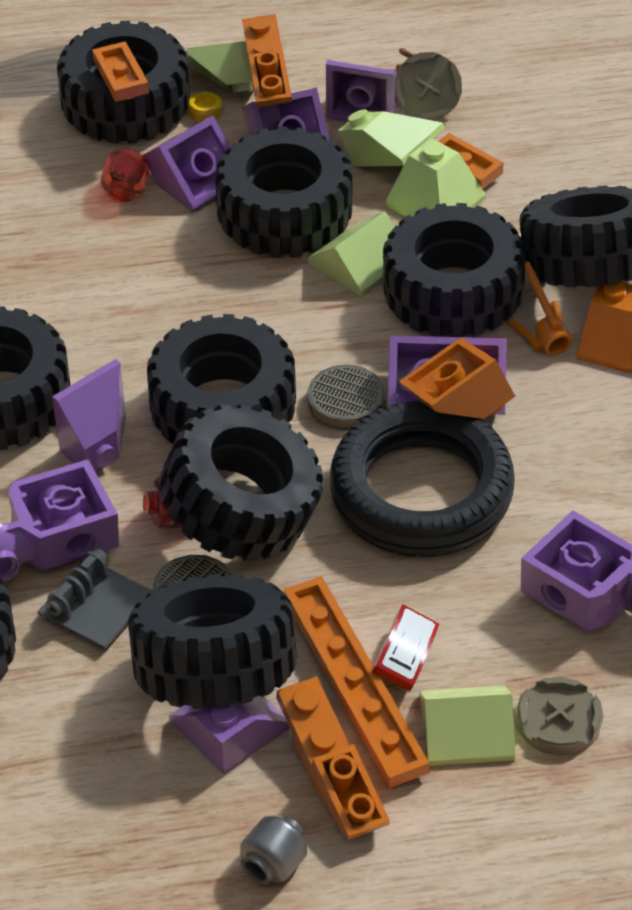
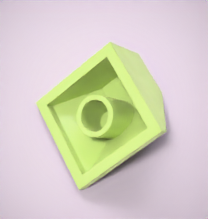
M245 41L188 47L186 49L188 66L222 88H232L233 93L253 91Z
M364 109L351 114L348 117L349 121L338 130V133L353 167L404 166L411 153L430 138L434 139L445 127L442 122L384 111L368 112Z
M430 138L408 156L386 200V207L404 217L408 215L413 217L417 210L427 207L428 210L433 209L436 204L446 203L447 206H456V203H467V207L475 208L476 205L479 206L486 200V194L459 152Z

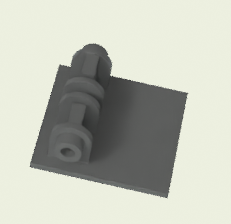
M96 549L94 552H87L84 557L85 560L78 567L70 571V576H66L62 580V585L55 592H51L48 595L47 601L37 611V614L106 649L128 624L129 615L136 603L141 598H145L147 593L152 590L107 568V554L100 549Z

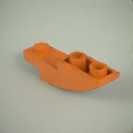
M276 14L242 19L257 107L292 102Z
M315 676L277 690L276 699L293 734L292 744L320 799L344 836L350 840L389 825L390 820L354 744L349 745L318 677Z

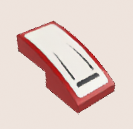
M402 604L394 618L389 635L379 651L372 672L410 692L429 653L439 623Z

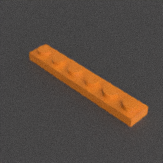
M320 576L284 589V593L291 601L294 619L388 787L392 788L429 774L430 763L380 676L372 672L374 668L372 662L323 577Z

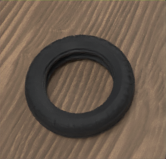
M421 401L389 405L359 420L341 439L334 453L330 468L332 497L338 512L346 524L358 536L370 544L376 545V547L388 552H397V554L416 557V555H420V557L439 556V554L447 555L461 551V549H466L481 541L480 539H484L505 516L512 500L515 483L514 467L510 453L502 438L499 437V434L489 424L479 418L435 412ZM410 446H432L448 450L467 461L474 469L478 483L467 498L453 506L433 511H414L394 506L381 499L369 486L366 476L374 462L391 451Z

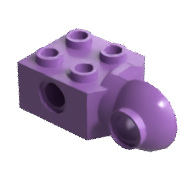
M88 459L11 483L9 490L11 523L0 524V578L2 582L15 576L20 564L26 562L41 571H45L83 559L89 551L94 552L96 549H100L105 552L119 547L118 513Z
M572 510L521 558V592L585 631L602 628L605 624L613 622L624 610L632 613V544Z

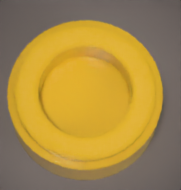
M206 91L192 95L188 103L189 117L196 122H202L211 116H214L215 120L219 119L222 115L221 98L215 93Z

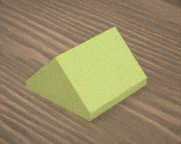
M385 211L361 220L309 256L308 263L362 297L384 281L383 247L394 225Z
M505 685L425 690L419 692L426 754L430 766L515 761L512 693Z

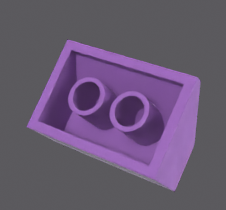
M390 336L388 406L397 403L406 404V402L420 401L404 390L398 381L460 337ZM461 337L494 358L506 378L507 338ZM505 406L494 415H505Z

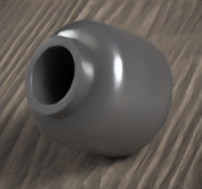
M263 817L240 844L241 865L246 873L262 884H268L269 882L283 883L307 855V844L303 837L304 831L302 827L290 817Z

